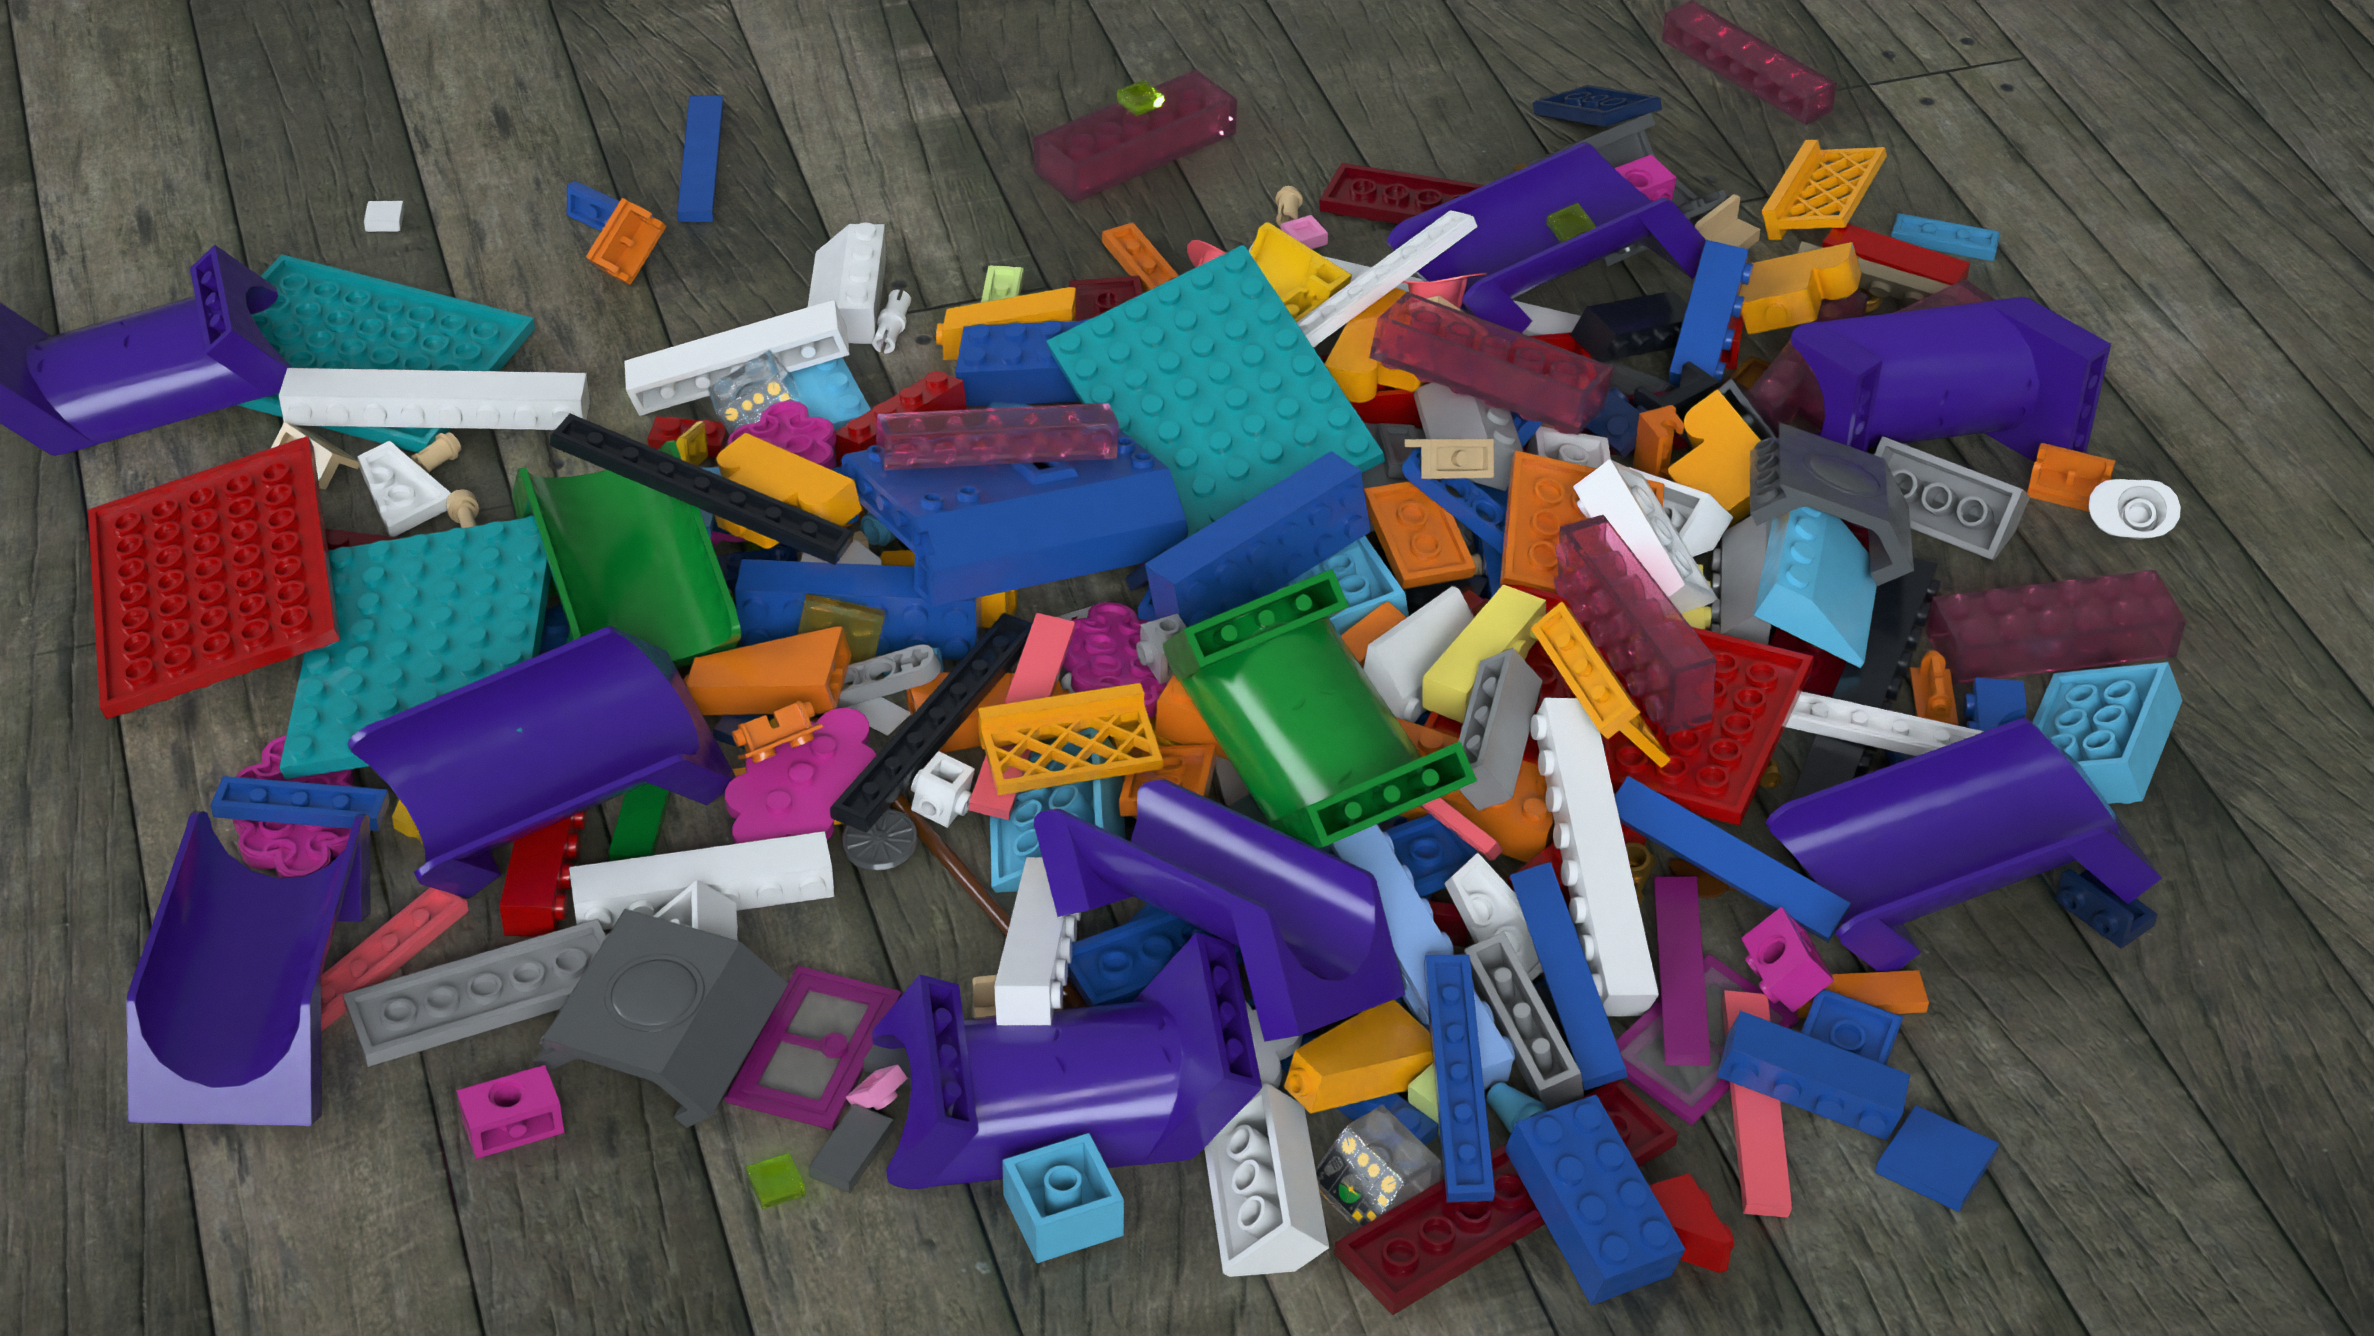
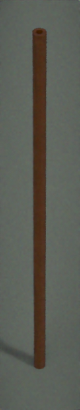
M901 793L890 806L894 810L906 814L914 822L918 838L1007 937L1011 916L920 814L911 810L912 804ZM1067 980V985L1063 986V1002L1068 1008L1087 1006L1081 995Z

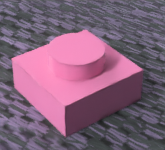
M1312 215L1281 224L1283 232L1310 249L1328 244V232Z
M898 1064L875 1070L850 1092L846 1099L851 1106L855 1104L866 1109L874 1107L876 1111L880 1110L897 1098L898 1094L895 1090L908 1078Z

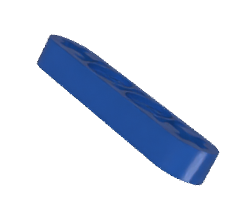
M1421 447L1414 449L1402 465L1405 477L1503 555L1507 509L1467 478L1440 479L1439 481L1436 479H1422L1421 467L1419 466L1421 465ZM1445 485L1455 488L1460 497L1451 495ZM1476 509L1485 512L1490 517L1491 522L1482 519L1477 514Z

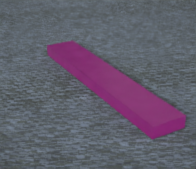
M1697 876L1654 877L1665 1066H1710V1043Z

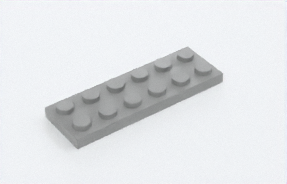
M599 919L344 993L345 1007L367 1067L559 1010L581 979L582 973L591 963L606 937Z

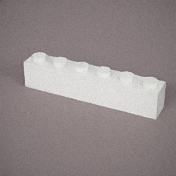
M834 299L625 361L626 392L638 415L641 416L849 355L847 327Z
M825 831L569 867L577 925L599 919L603 930L612 929L624 909L649 916L655 915L696 880L736 902L737 911L834 897L832 864Z
M1026 857L994 985L997 1025H1051L1054 1009L1062 1008L1063 986L1067 985L1068 964L1072 962V942H1076L1077 921L1081 920V912L1057 917L1042 857Z

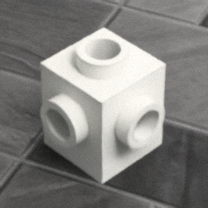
M938 751L925 768L918 771L912 782L911 791L915 794L911 810L948 828L958 814L964 816L969 810V801L972 795L970 788L975 768Z

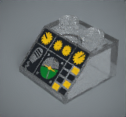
M771 350L750 360L746 365L708 387L715 412L729 435L743 425L759 422L762 413L769 406L777 402L797 401L802 403L793 376Z
M1381 1105L1348 1124L1315 1170L1319 1193L1357 1230L1440 1181L1441 1160L1386 1107Z

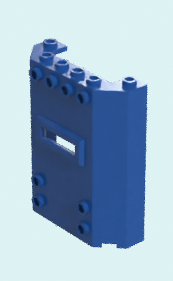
M1080 407L1075 412L929 439L911 438L903 441L902 444L891 446L873 445L864 451L845 454L841 459V467L832 469L855 481L861 506H864L915 554L914 590L932 607L1146 563L1164 550L1170 549L1185 540L1188 536L1186 517L1170 469L1096 409L1091 407ZM859 514L846 524L859 522Z

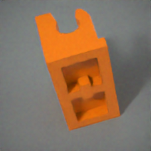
M621 198L586 255V258L603 273L631 286L667 226L662 221L651 217V212Z
M1673 405L1639 413L1633 469L1672 481L1668 468L1670 467L1674 429L1680 435L1683 434L1684 423L1676 414V408Z
M2041 443L2036 462L2033 465L2027 494L2030 498L2089 512L2088 505L2091 493L2096 486L2112 479L2116 461Z

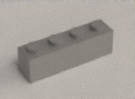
M1514 648L1480 661L1459 741L1477 779V782L1459 790L1478 811L1495 804H1503L1513 798L1530 732L1531 718L1534 715L1542 684V679Z
M1505 932L1465 948V955L1470 954L1474 986L1482 1001H1486L1490 1006L1494 1016V1024L1499 1033L1510 1040L1515 1052L1514 1061L1534 1099L1542 1102L1546 1106L1547 1111L1582 1099L1584 1092L1581 1072Z

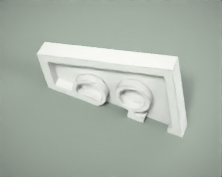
M391 441L357 456L359 468L389 536L395 537L447 511L446 500L451 493Z
M1476 853L1444 884L1474 943L1477 944L1505 932L1532 982L1542 972V968L1516 894L1483 857Z

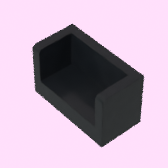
M1689 361L1682 366L1679 387L1657 397L1645 387L1640 386L1634 390L1632 406L1637 408L1640 405L1650 411L1673 405L1676 408V414L1683 420L1686 413L1693 406L1719 389V381Z

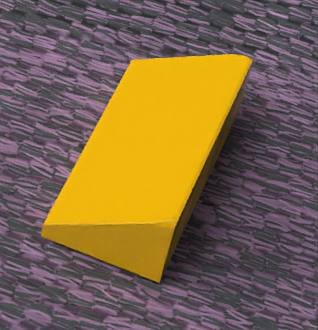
M703 421L696 422L676 441L681 459L695 466L700 465L708 457L706 430Z

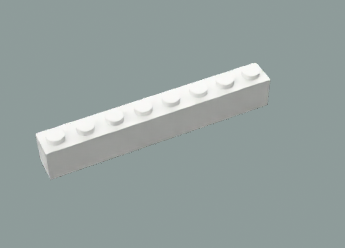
M287 368L279 393L284 422L298 426L555 430L569 413L586 420L590 404L586 373Z
M1544 698L1537 714H1534L1531 718L1530 731L1532 738L1537 740L1539 747L1538 770L1540 775L1545 776L1546 807L1549 812L1553 813L1555 823L1553 831L1554 845L1561 851L1563 861L1561 878L1563 884L1568 886L1571 898L1569 914L1572 922L1576 923L1579 941L1607 1017L1643 1016L1651 1008L1659 993L1601 734L1577 698Z

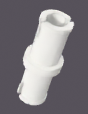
M900 290L891 291L885 309L878 316L877 324L879 327L872 340V345L878 352H881L883 343L886 342L884 353H891L896 346L898 335L903 332L906 326L905 315L911 304V297L905 291H903L900 300H897Z

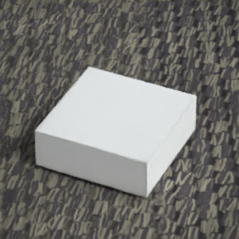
M368 201L364 218L365 231H401L404 216L403 201Z

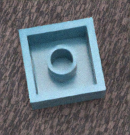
M1089 1133L1002 1160L1003 1196L1036 1263L1124 1236V1199Z

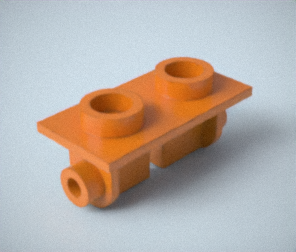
M1935 650L1928 651L1921 660L1920 668L1910 667L1909 670L1916 717L1958 726L1950 669H1945L1946 662L1943 655Z
M799 700L773 711L772 713L778 727L773 729L766 715L739 724L738 729L732 731V737L737 747L744 745L746 752L737 755L738 758L745 759L751 757L753 763H757L776 755L774 747L789 741L791 748L814 740L812 732L823 728V725L811 724L809 718L815 716L811 703L809 701L802 703Z

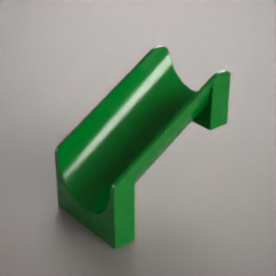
M675 440L666 441L658 449L681 459ZM527 467L518 468L512 493L517 519H522L533 515L570 627L566 643L602 628L612 626L667 651L675 667L691 665L696 657L736 648L741 638L736 607L728 590L699 508L609 470L571 477L550 478L534 476L528 472Z
M1333 568L1184 628L1163 643L1165 656L1174 675L1180 681L1268 820L1269 825L1318 849L1477 782L1460 741L1422 757L1330 621V618L1349 607Z

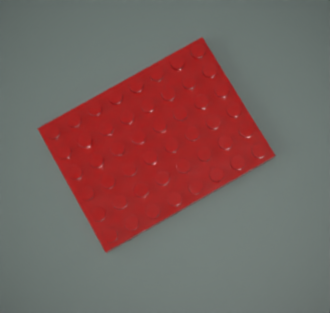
M309 436L88 509L99 703L106 720L121 714L131 713L136 709L160 701L170 700L175 696L195 689L205 688L213 683L237 675L247 674L266 665L282 662L290 657L314 649L324 648L329 644L340 641L315 452Z
M1504 584L1546 600V614L1560 602H1563L1571 609L1639 709V714L1671 759L1661 768L1620 730L1609 739L1601 734L1613 792L1616 794L1627 776H1630L1696 815L1740 826L1813 666V656L1523 585ZM1536 641L1529 649L1525 658V662L1542 679L1534 711L1535 715L1544 698H1577L1541 643ZM1432 711L1423 727L1459 738L1463 723ZM1530 731L1522 760L1538 765L1539 747L1537 740L1532 738Z

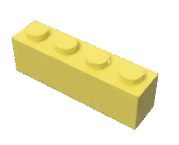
M1503 584L1423 676L1422 708L1464 723L1480 661L1511 648H1514L1525 660L1529 649L1536 641H1539L1531 627L1546 615V600Z

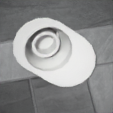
M2114 479L2104 481L2095 487L2090 495L2088 505L2091 518L2098 528L2109 535L2138 540L2163 536L2171 531L2180 518L2181 510L2178 497L2172 489L2161 482L2151 480Z

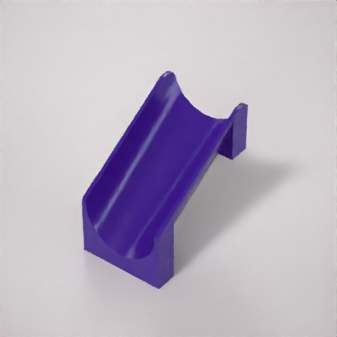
M1582 142L1402 221L1390 233L1387 245L1395 251L1450 210L1473 216L1477 228L1415 273L1424 282L1487 273L1485 276L1468 279L1462 298L1463 302L1459 309L1487 327L1491 336L1509 348L1532 322L1528 315L1512 300L1513 298L1637 242H1641L1693 280L1697 274L1706 240L1671 200L1665 197L1654 202L1651 201L1616 171L1592 145Z
M214 245L190 267L195 296L57 335H49L0 303V424L48 454L56 456L280 393L287 368H292V366L266 340L251 314L268 309L276 302L278 298L277 288Z
M2026 297L1805 323L1793 330L1790 339L1793 347L1800 352L1815 373L1823 394L1825 419L1822 431L1812 434L1867 452V448L1878 447L1882 436L1899 443H1910L1985 433L2033 462H2036L2041 443L2087 453L2111 348V343Z
M612 626L602 628L505 670L367 725L354 734L347 743L351 753L371 766L392 788L407 808L417 826L425 848V864L414 871L419 884L468 899L502 875L490 853L494 849L648 783L708 805L725 793L728 783L736 777L668 652Z
M2027 718L2009 722L1861 777L1789 801L1770 814L1766 820V826L1769 831L1794 855L1818 885L1851 903V908L1842 920L1843 925L1836 931V936L1843 946L1878 972L1898 971L1921 953L1903 925L1904 923L2076 860L2128 905L2162 879L2080 764Z
M1167 779L1149 781L1139 787L1137 792V822L1131 841L1058 808L1039 812L1034 817V828L1057 917L1092 910L1134 896L1240 947L1264 1042L1300 1036L1406 995L1377 881L1372 873L1324 852Z
M194 811L190 814L144 950L127 994L128 1123L312 1126L322 1116L321 975L337 921L362 922L371 914L370 818L368 814H357L355 816L346 849L329 866L304 877L275 878L251 871L227 853L212 829L208 813Z
M1195 933L1133 1002L1054 1009L1051 1025H997L996 1015L964 1019L959 985L920 974L872 1031V1042L874 1045L888 1049L905 1048L910 1061L911 1094L908 1116L899 1146L886 1169L888 1182L905 1189H922L935 1186L1003 1179V1159L1087 1133L1092 1137L1107 1168L1189 1160L1196 1157L1262 1089L1234 944L1200 933Z

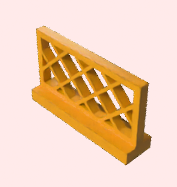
M1818 139L1805 140L1762 209L1768 239L1782 240L1788 229L1845 228L1887 157L1885 147L1820 150ZM1828 203L1827 205H1824V206H1822V207H1820V208H1818V209H1815V208H1817V207H1819V206H1821V205H1823V204ZM1838 211L1840 212L1839 215H1831Z
M1560 602L1531 627V630L1602 735L1609 739L1620 730L1661 768L1671 760L1639 714V709L1570 608L1563 602Z
M1141 683L978 708L979 739L982 750L985 749L997 795L1163 769V759L1144 705V691ZM1139 725L1133 733L1122 729V727ZM1088 728L1099 731L1092 739L1078 734V732ZM1108 736L1124 742L1117 750L1102 744ZM1058 738L1051 746L1039 741ZM1068 742L1083 748L1076 757L1061 751V749ZM1017 744L1010 752L998 748ZM1133 747H1137L1148 752L1150 756L1133 758L1127 755V753ZM1026 749L1041 754V757L1035 763L1025 760L1020 756ZM1092 753L1108 759L1105 763L1097 765L1086 762ZM1052 759L1066 765L1063 770L1051 771L1044 768ZM1010 766L1025 772L1022 777L1004 779L1003 774Z

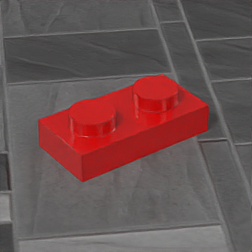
M656 416L647 442L648 446L658 450L666 441L675 440L676 442L696 422L703 421L706 430L708 457H717L726 447L730 431L726 423Z

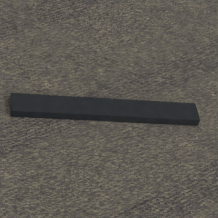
M571 413L550 435L551 447L833 565L837 564L853 542L854 532Z
M1003 613L830 807L831 819L867 833L911 783L918 771L925 767L1021 657L1033 623Z

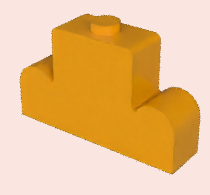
M1850 242L1752 263L1753 269L1749 284H1741L1739 296L1744 297L1740 315H1742L1747 334L1813 322L1817 320L1823 299L1839 300L1856 292L1862 273L1853 243Z
M1392 289L1347 322L1324 364L1350 402L1362 403L1372 400L1376 396L1377 384L1415 392L1417 388L1423 386L1431 369L1436 370L1441 358L1440 343L1421 331L1424 317L1412 315L1408 311L1412 298L1404 290Z
M1717 389L1686 413L1684 428L1694 449L1668 468V473L1672 482L1710 494L1733 516L1726 529L1728 530L1750 514V450H1753L1761 440Z
M748 433L741 435L717 456L716 460L722 477L839 526H844L862 511L853 479ZM715 515L717 526L736 537L739 536L766 549H770L779 543L776 540Z

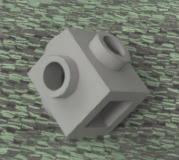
M1178 614L1141 624L1140 642L1136 644L1137 655L1142 665H1148L1160 684L1169 682L1174 674L1165 656L1163 643L1182 629L1187 628Z

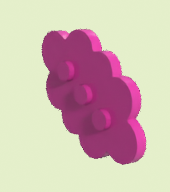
M782 401L769 406L762 413L759 422L737 428L728 439V445H730L741 435L748 433L830 470L836 465L833 451L837 441L834 425L829 420L821 417H809L807 407L797 401Z
M1113 602L1096 604L1088 610L1087 618L1071 620L1075 622V631L1063 666L1072 673L1070 684L1072 690L1077 693L1141 683L1144 691V705L1148 717L1152 718L1157 712V700L1168 682L1160 684L1148 665H1142L1137 655L1136 644L1140 642L1141 624L1149 621L1139 620L1134 610L1123 604Z
M851 708L830 710L821 716L816 723L810 721L812 725H823V728L812 732L814 740L791 748L789 741L774 747L776 755L757 763H753L751 757L747 758L746 773L735 777L728 783L725 789L726 809L730 816L736 819L732 826L733 844L824 831L828 840L834 831V819H831L830 807L876 757L874 750L867 746L870 740L869 721L865 715Z
M286 735L276 738L267 744L262 752V763L246 767L235 776L354 787L352 786L354 780L352 769L285 780L279 767ZM232 819L236 832L240 834L238 846L243 862L257 869L276 868L278 878L304 877L329 866L332 863V858L338 857L346 849L351 832L349 828Z

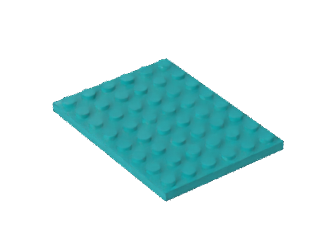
M1244 244L1046 341L1050 353L1082 405L1096 409L1170 469L1188 526L1187 538L1330 451L1360 469L1361 473L1385 462L1383 451Z
M282 254L260 276L277 288L278 298L276 302L262 312L251 314L254 323L266 340L292 368L499 372L535 330L533 317ZM279 393L238 404V406L283 417ZM317 426L382 444L391 441L396 447L419 453L435 442V437L438 434H446L451 429Z
M533 515L522 519L491 522L486 525L467 528H454L449 531L425 535L417 534L407 538L389 541L381 540L371 544L340 547L328 551L340 641L329 644L324 648L304 653L280 762V771L286 780L368 767L367 763L351 753L347 745L349 739L362 728L539 655L551 570Z

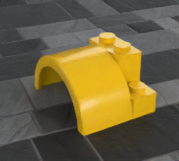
M1266 222L1258 228L1254 244L1249 253L1296 322L1350 284L1352 274L1271 223Z

